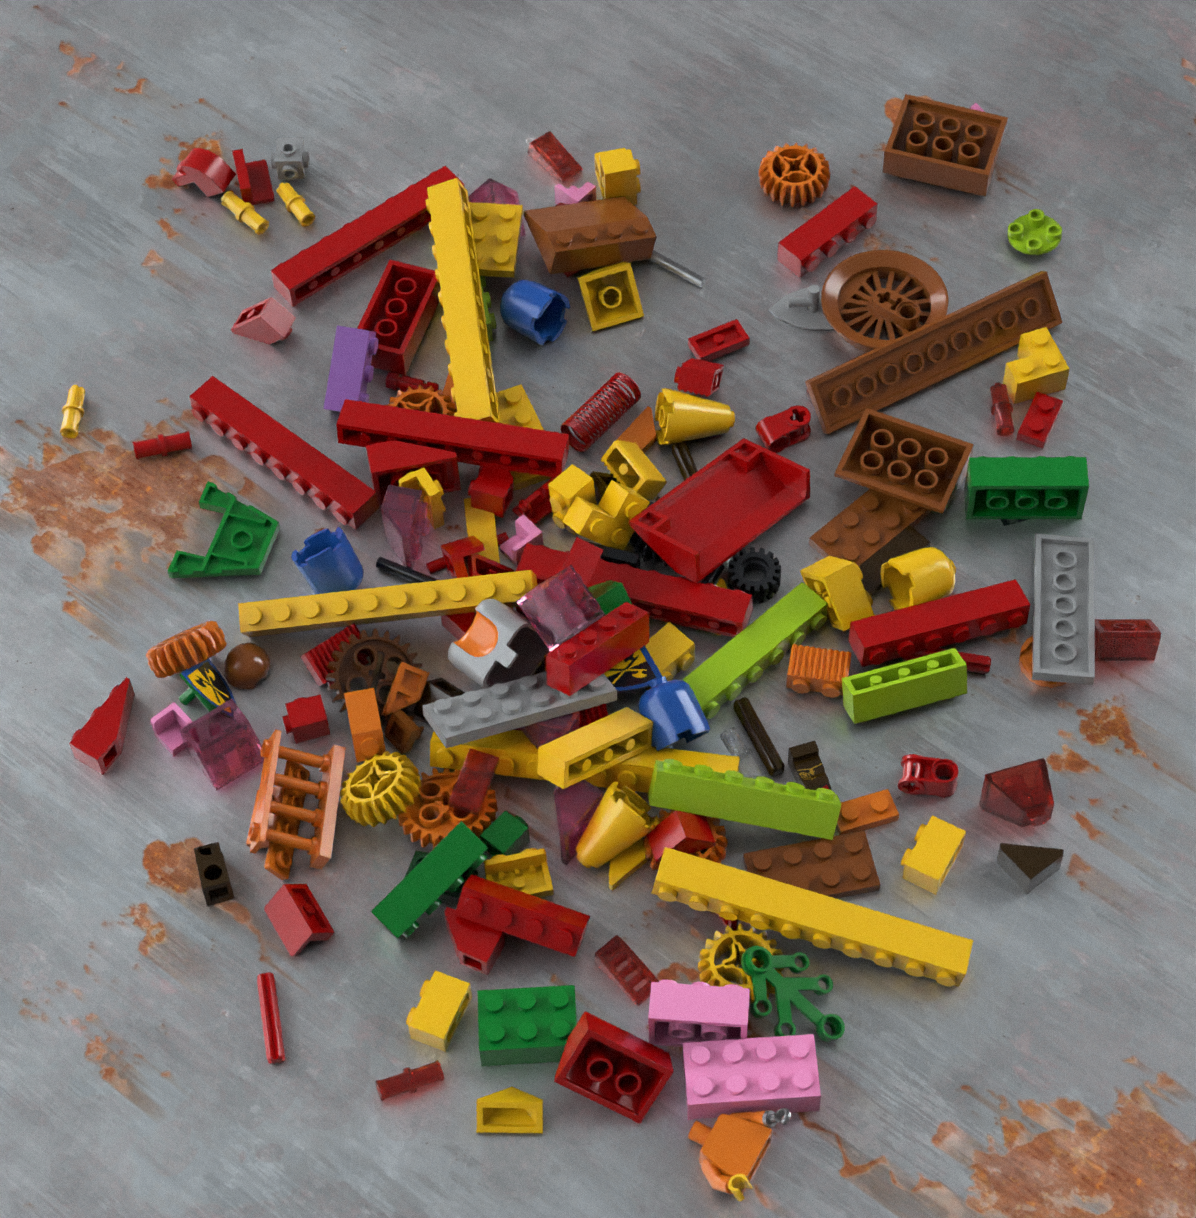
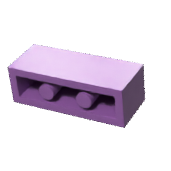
M337 325L323 409L341 412L345 399L369 403V394L366 391L368 382L371 383L374 374L371 360L372 354L375 355L378 349V338H375L376 332Z

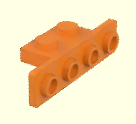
M286 761L284 775L309 781V770L300 763ZM275 786L273 787L271 801L303 808L306 793ZM257 790L250 825L252 822H255L259 790ZM269 813L267 829L297 836L300 820ZM247 836L246 845L251 848L252 841L248 840ZM265 841L260 848L268 847L264 865L265 869L280 880L288 879L295 848Z

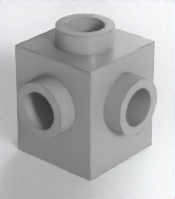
M303 137L276 138V153H271L272 169L277 170L278 180L305 179V168L310 167L309 152H305Z

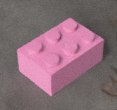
M673 980L651 982L648 1016L649 1043L661 1046L683 1047V1043L746 1039L750 989L736 984L720 987L710 986L705 982H694L692 984H678Z

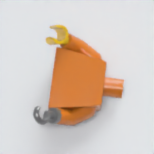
M781 1108L776 1113L772 1110L738 1112L731 1113L730 1115L720 1114L713 1128L697 1120L694 1122L688 1134V1139L702 1145L699 1153V1163L712 1189L733 1194L738 1201L744 1200L743 1194L746 1188L750 1190L753 1188L750 1181L771 1143L772 1129L769 1127H774L777 1122H780L783 1115L785 1116L781 1124L786 1125L789 1122L791 1113L787 1108Z

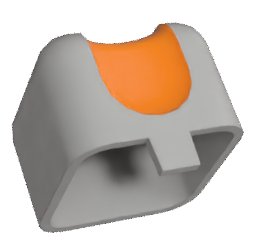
M495 599L482 600L475 608L476 616L469 630L462 638L451 643L448 650L450 662L483 688L517 680L523 676L534 675L544 661V655L550 652L554 638L524 615Z

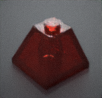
M1041 758L985 774L979 802L981 810L1020 827L1028 825L1039 826L1051 819L1054 800L1045 759Z

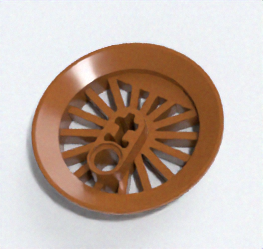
M871 250L848 257L836 265L828 274L821 293L822 310L831 327L847 343L864 352H869L894 340L895 335L893 331L901 337L946 316L949 303L946 286L939 274L930 265L913 255L894 250ZM879 279H888L886 288L881 287ZM893 280L901 282L894 291L891 290ZM871 281L873 282L874 290L868 285ZM909 286L913 288L912 290L904 293L909 288ZM883 325L888 340L879 339ZM876 326L874 338L867 337Z

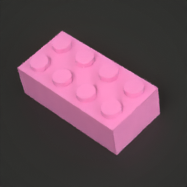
M814 1034L683 1043L682 1059L688 1120L718 1118L720 1114L730 1115L731 1113L772 1110L776 1113L781 1108H787L790 1113L819 1111L821 1092Z

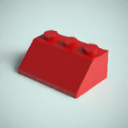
M585 1011L568 1037L554 1082L640 1124L674 1070L669 1052Z

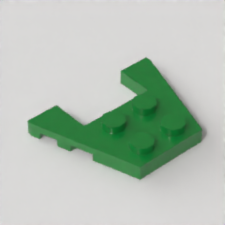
M207 482L199 499V506L201 509L224 514L205 557L176 550L167 570L169 578L261 575L280 530L279 522L251 505L246 506L231 493L222 492L214 483Z

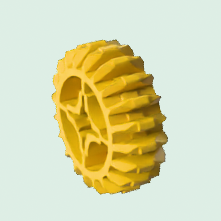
M386 751L382 756L375 754L370 760L365 758V762L362 765H355L356 770L347 774L348 780L341 784L343 789L340 791V802L342 803V808L355 823H360L363 827L370 824L373 828L379 822L385 825L391 818L396 820L397 815L401 812L406 813L407 806L415 804L413 798L420 795L418 789L422 786L421 776L415 764L406 755H401L398 751L392 754Z
M740 923L737 931H733L727 925L725 934L716 930L714 940L707 938L705 941L706 949L700 950L699 958L701 960L698 962V971L702 973L699 979L700 982L708 983L710 986L724 987L728 984H734L729 982L733 981L738 983L736 985L749 988V1002L751 1004L754 1001L752 977L745 974L743 968H739L741 957L746 951L745 949L752 946H761L766 948L771 955H783L781 949H776L777 942L775 939L767 940L768 934L766 930L756 934V928L751 927L749 931H745ZM730 950V957L722 960V964L715 966L719 957ZM752 958L754 966L760 968L759 961ZM784 968L775 969L780 975L783 976L781 972L784 971ZM766 980L767 999L769 1000V993L775 994V988Z

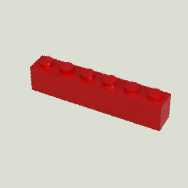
M1014 579L850 622L848 642L861 667L873 664L878 665L888 660L908 657L923 649L935 650L945 645L962 643L968 639L983 635L988 636L1010 628H1018L1027 624L1031 604L1017 580Z

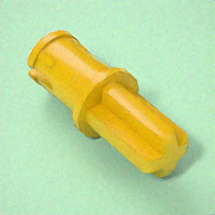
M280 183L276 192L286 204V210L289 213H293L303 227L311 225L315 221L316 216L305 204V198L302 195H298L289 183Z
M73 385L69 389L66 405L62 408L64 416L60 433L65 438H76L78 436L80 419L84 416V409L82 407L85 389L78 385Z

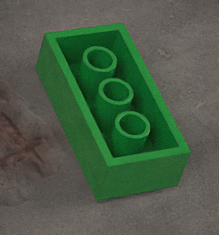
M1074 456L969 457L964 486L966 519H1082L1089 490L1086 457Z

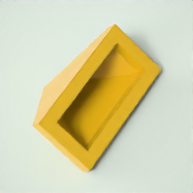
M509 1087L478 1098L476 1101L478 1133H543V1100L517 1088Z

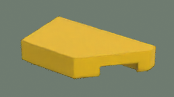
M642 838L610 860L609 889L612 891L648 861L645 857V850L647 848L643 847Z

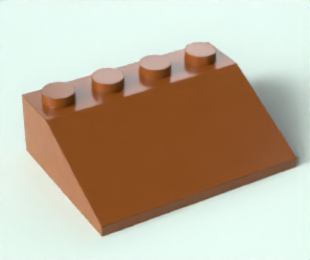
M905 94L884 152L882 173L986 197L1008 117Z
M624 196L527 210L523 213L550 275L608 266L619 262L651 259L657 238L648 217Z
M866 408L836 468L834 476L943 514L961 487L967 474L969 457H972L974 444Z

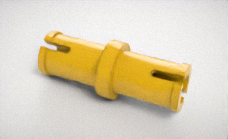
M228 191L223 195L221 204L234 213L235 218L240 223L247 224L257 235L263 234L268 229L269 221L259 215L252 204L245 203L233 191Z

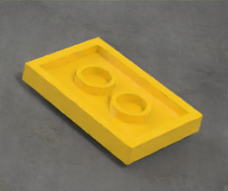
M469 202L479 276L514 278L523 218V205Z

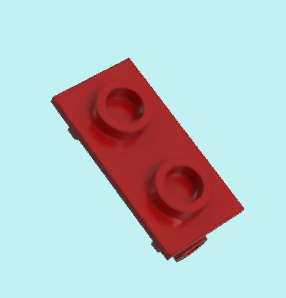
M551 477L550 480L527 498L520 500L519 504L512 511L518 517L524 514L534 524L541 521L552 512L548 484L555 478Z

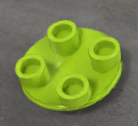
M1032 209L1028 214L1015 219L1009 224L1007 236L1010 244L1019 252L1028 255H1041L1054 250L1059 245L1062 239V227L1053 218L1044 215L1042 210Z

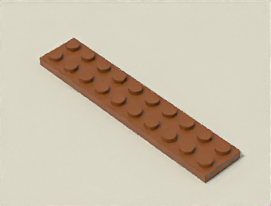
M1040 271L805 381L822 432L825 434L834 432L861 419L866 408L878 411L1019 344L1021 334L1047 327L1049 330L1063 323L1046 271Z

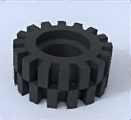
M750 547L749 553L744 548L740 550V556L737 553L733 556V561L730 560L728 568L729 589H738L752 594V604H754V599H758L759 603H764L765 596L770 600L773 598V593L777 594L781 581V565H779L777 557L773 559L772 552L769 551L765 555L764 548H760L759 552H755V547ZM748 570H759L765 573L766 577L760 581H750L744 578L743 574Z

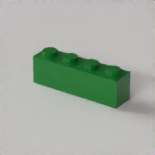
M461 821L371 913L397 939L402 934L407 939L420 926L416 920L424 912L430 916L443 903L439 897L447 889L453 893L465 880L461 875L469 867L475 870L487 858L484 852L488 847Z

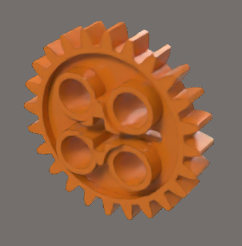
M433 768V775L430 776L421 772L422 786L418 789L420 795L413 798L415 804L407 806L406 813L401 812L398 814L399 826L403 827L404 835L410 834L411 842L421 840L422 848L432 843L434 849L461 821L480 838V835L491 825V822L496 820L498 808L495 790H491L489 781L483 783V775L480 774L473 778L472 771L462 774L461 770L450 772L447 768H444L443 773H439L436 768Z

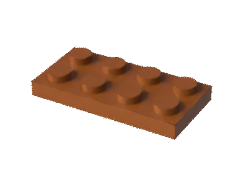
M869 489L809 537V545L824 558L833 556L852 561L860 566L907 526H916L931 513V510Z
M865 830L836 835L833 837V840L821 838L743 853V862L747 872L838 899L880 890V882Z

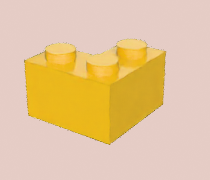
M620 148L594 153L595 173L602 198L624 196L633 205H637V193H641L640 181L637 175H641L639 160L633 159L631 149Z
M1047 327L1021 334L1017 353L1019 359L1006 363L1003 385L1013 404L1034 399L1036 392L1048 395L1065 390L1070 368Z
M611 480L598 505L576 496L562 522L583 537L607 547L624 550L634 532L629 526V520L645 510L650 502L635 490Z
M827 556L800 570L804 583L828 603L827 615L832 627L846 631L850 629V622L875 616L871 607L873 606V600L864 589L861 581L863 579L862 571L854 562Z

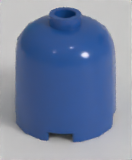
M519 280L503 293L500 314L503 322L511 329L540 345H544V342L548 340L554 342L564 330L567 324L564 315L566 308L570 309V303L565 295L531 280Z
M337 527L336 532L332 533L329 528L314 533L303 541L305 547L300 552L296 549L292 552L291 559L315 594L356 590L363 580L364 570L362 564L340 527Z
M666 676L649 683L651 688L642 694L638 707L641 715L653 721L652 747H656L657 751L664 748L674 749L673 743L685 738L686 743H689L709 733V730H711L709 723L688 683L678 679L667 681Z

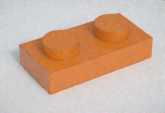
M889 789L841 802L842 806L836 828L839 835L868 830L898 821L899 813Z

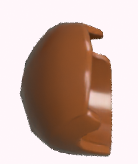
M254 643L239 644L232 648L226 656L224 677L230 685L237 689H254L258 681L262 678H267L270 658L263 648Z

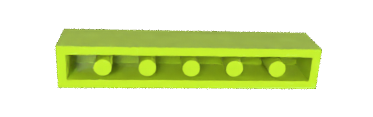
M801 582L686 676L683 681L692 688L706 719L713 718L719 712L720 707L728 700L733 701L747 684L750 682L755 683L770 665L778 664L783 659L785 653L792 648L793 644L801 645L811 631L819 630L827 620L828 603L805 583Z
M665 759L664 762L655 761L648 791L649 806L833 840L842 806L838 795L830 789L817 788V790H810L795 782H787L784 785L774 783V780L763 776H757L756 779L747 778L737 771L728 770L725 773L713 771L711 767L705 765H695V767L684 766L680 761L674 759Z

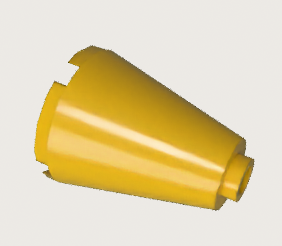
M662 388V392L658 393L655 406V421H659L660 430H655L657 442L660 445H670L728 433L729 429L734 426L735 413L730 410L727 404L669 388Z
M618 782L611 783L575 847L578 853L576 855L578 861L587 868H600L649 834L659 824L657 815L652 819L648 814L651 809L648 803L627 786H624L622 789L617 788Z

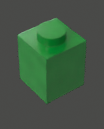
M505 810L480 835L481 841L488 847L485 853L491 857L500 854L508 856L520 853L530 843L528 824L520 816H512Z

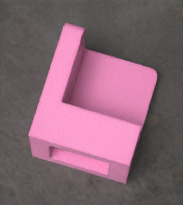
M589 181L580 188L571 186L567 189L559 183L554 187L555 204L558 206L596 200V186Z
M524 514L515 520L516 534L500 545V551L516 567L527 543L544 545L543 532Z
M175 702L150 720L155 737L173 757L198 739L192 720Z

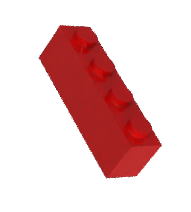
M856 186L852 187L779 241L777 260L799 278L808 272L814 271L822 261L833 257L841 247L853 242L857 235L865 229H870L876 223L878 203Z
M625 602L547 653V685L571 696L648 644L649 612L634 604Z
M473 874L470 875L462 888L454 914L573 957L576 956L582 944L590 920V915Z

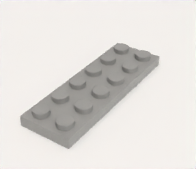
M1036 533L1034 539L1032 680L1093 685L1095 679L1094 538Z
M546 672L423 705V716L444 746L449 748L616 701L617 689L602 674L573 695L568 696L548 686Z

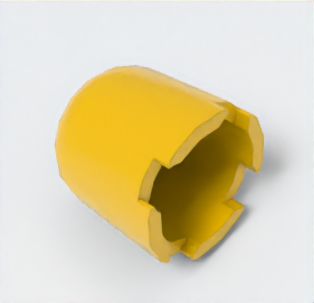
M934 547L921 548L891 558L888 562L881 565L882 587L889 588L890 594L893 599L889 600V603L895 610L949 597L955 587V564L943 551Z

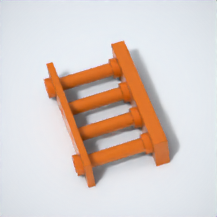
M275 730L269 739L263 741L260 756L264 757L255 822L251 823L248 831V840L252 841L250 853L256 854L265 841L307 851V854L311 855L309 867L321 870L331 859L346 747L334 744L327 754L319 756L279 746L282 731ZM280 758L319 768V772H323L322 780L319 783H314L275 773L277 759ZM273 786L315 795V799L319 800L318 809L316 808L315 811L271 801ZM269 813L311 823V826L315 827L314 837L312 836L311 839L267 829Z

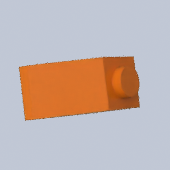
M374 688L344 693L356 761L362 762L365 761V758L370 760L375 754L382 756L386 749Z

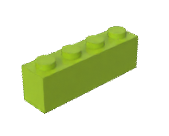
M952 648L842 678L843 707L853 723L857 724L967 694V664L958 651Z

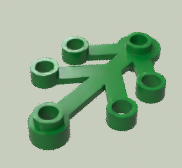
M761 946L748 948L741 957V965L744 972L752 977L754 1001L750 1005V1012L757 1019H763L771 1013L772 1004L767 999V980L775 988L778 1023L774 1027L775 1036H791L796 1034V1026L792 1022L790 1003L816 1026L817 1035L823 1041L834 1042L844 1034L845 1024L841 1017L836 1014H822L799 992L813 991L818 996L826 995L833 989V980L830 976L821 974L818 977L784 978L775 970L789 968L795 974L804 972L810 964L806 954L797 952L794 955H771L766 948ZM752 958L759 961L760 968L754 966ZM795 958L801 960L802 968L796 966ZM819 980L826 984V990L819 987ZM757 1003H761L765 1007V1013L757 1009ZM782 1025L788 1028L789 1035L783 1034L781 1031ZM824 1025H828L831 1028V1035L825 1031Z

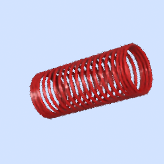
M615 373L560 426L561 433L569 434V445L578 451L586 452L598 438L604 435L621 416L641 399L639 387L626 374ZM616 379L625 383L631 389L635 396V399L633 398L630 391L623 384L616 381ZM618 385L625 389L627 393L630 395V397L626 395V393L622 389H620ZM569 426L571 427V429H572V431L574 432V434H575L581 441H583L586 445H584V444H582L581 442H579V441L573 436V434L571 433V431H570V429H569Z

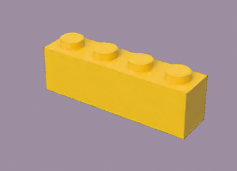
M625 707L538 747L537 774L562 789L576 784L650 749L653 721Z

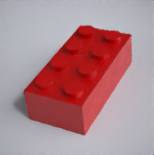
M389 260L357 329L376 332L375 338H378V349L375 355L372 354L371 366L374 368L402 375L407 374L439 304L438 292H441V287L437 281L435 270Z

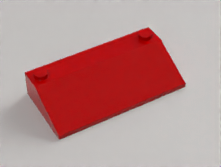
M743 438L629 520V526L675 572L698 583L811 497L810 469Z

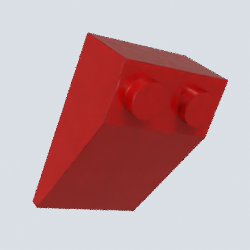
M396 440L366 445L373 490L377 492L379 506L402 502L399 479L407 473L417 471L423 467L433 481L438 480L444 493L461 490L456 452Z

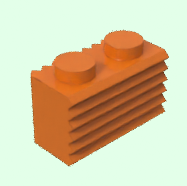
M793 644L787 672L786 688H792L793 691L801 694L813 691L820 692L830 698H835L839 695L843 696L842 678L849 676L852 653L849 651L827 650L826 648L821 649L820 647L815 648L813 646Z

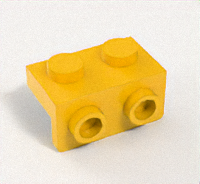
M424 467L417 471L409 472L400 478L399 488L405 515L408 516L422 510L434 530L445 525L443 513L446 512V508L441 500L444 492L438 480L433 481Z
M528 848L521 853L508 856L503 854L495 855L483 862L487 880L538 898L554 895L544 848Z

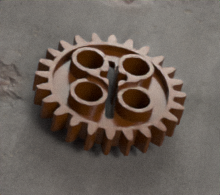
M374 628L370 637H368L365 630H362L359 634V640L354 634H351L348 637L350 645L342 641L338 645L342 652L334 650L331 655L337 662L331 661L327 664V667L334 672L327 674L325 677L326 680L334 682V684L328 687L327 692L337 693L332 703L340 701L343 703L339 712L342 713L347 710L344 693L353 692L350 688V682L357 681L361 683L364 689L371 688L373 677L370 675L376 669L378 653H382L383 659L377 673V678L380 680L374 686L379 717L387 726L392 714L387 716L381 715L386 702L381 700L379 690L384 689L390 692L396 674L387 670L386 663L393 661L399 666L401 662H404L419 669L423 666L421 663H413L418 653L408 654L407 650L410 643H406L403 646L399 645L401 636L398 635L394 640L389 639L390 633L388 630L382 637H379L377 628ZM357 654H367L371 659V665H362L358 661ZM408 706L401 710L408 714L411 711V707Z

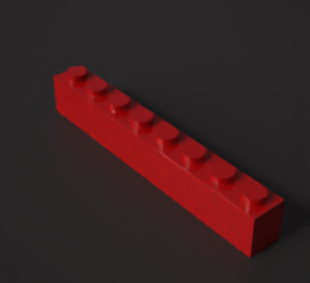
M443 166L417 183L410 185L394 197L388 198L374 209L368 210L354 221L345 224L329 236L323 237L309 248L300 251L289 260L278 264L271 270L274 288L292 307L429 225L431 215L426 207V199H429L427 187L458 177L449 168Z
M214 376L209 378L189 396L192 406L191 412L198 421H205L219 436H226L230 439L240 451L245 450L252 455L258 464L269 467L280 480L285 479L291 483L298 493L308 495L322 510L327 509L333 513L341 524H348L357 530L379 509L377 492Z
M345 399L336 423L338 443L366 447V445L381 441L396 440L456 452L457 460L460 463L554 478L564 471L569 455V434Z
M527 543L516 571L532 570L534 573L551 576L556 580L569 551L563 552L550 549L545 545ZM601 558L587 586L590 587L609 580L620 582L623 584L631 603L648 611L649 618L733 638L748 626L753 611L752 594L742 590L721 588L712 583H696L685 577H673L661 574L655 570L647 571L633 568L628 564H616Z

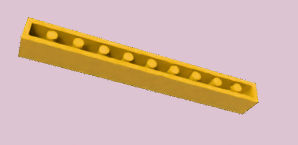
M455 178L427 187L429 199H426V207L432 221L429 222V230L435 245H432V252L438 268L435 269V275L441 287V292H438V298L444 310L441 321L447 332V339L444 343L451 362L448 364V371L454 387L451 388V395L457 406V412L454 413V416L500 423L468 191L459 179Z
M532 570L238 603L240 633L248 637L346 627L353 623L355 625L469 613L476 612L475 608L486 599L498 600L510 608L539 605L537 575Z
M510 730L446 748L437 734L433 732L430 740V767L546 780L537 774L538 747L562 736ZM651 746L650 749L576 784L608 788L611 783L618 782L617 788L619 789L627 786L633 791L648 793L656 760L664 762L665 759H674L680 761L684 766L695 767V765H705L711 767L713 771L725 773L728 770L739 772L740 757L670 748L657 751L656 747Z
M667 847L664 848L651 894L658 895L660 899L667 902L678 901L689 905L690 908L697 911L707 910L717 913L726 920H740L750 923L752 927L759 930L770 929L780 932L789 939L799 938L812 942L818 948L836 949L851 958L862 957L874 961L875 964L881 967H895L905 970L907 974L914 977L924 976L934 979L943 986L959 987L967 972L974 941Z

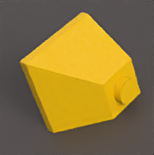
M619 262L596 269L578 278L591 331L644 316L631 263Z

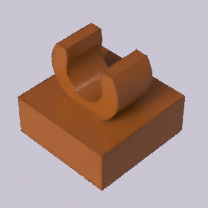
M402 710L392 712L383 735L403 754L411 751L415 740L420 739L424 727H418L413 722L415 719L413 716H407Z

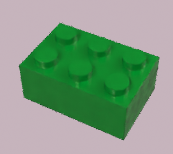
M575 985L477 990L481 1066L560 1062L568 1037L577 1024Z

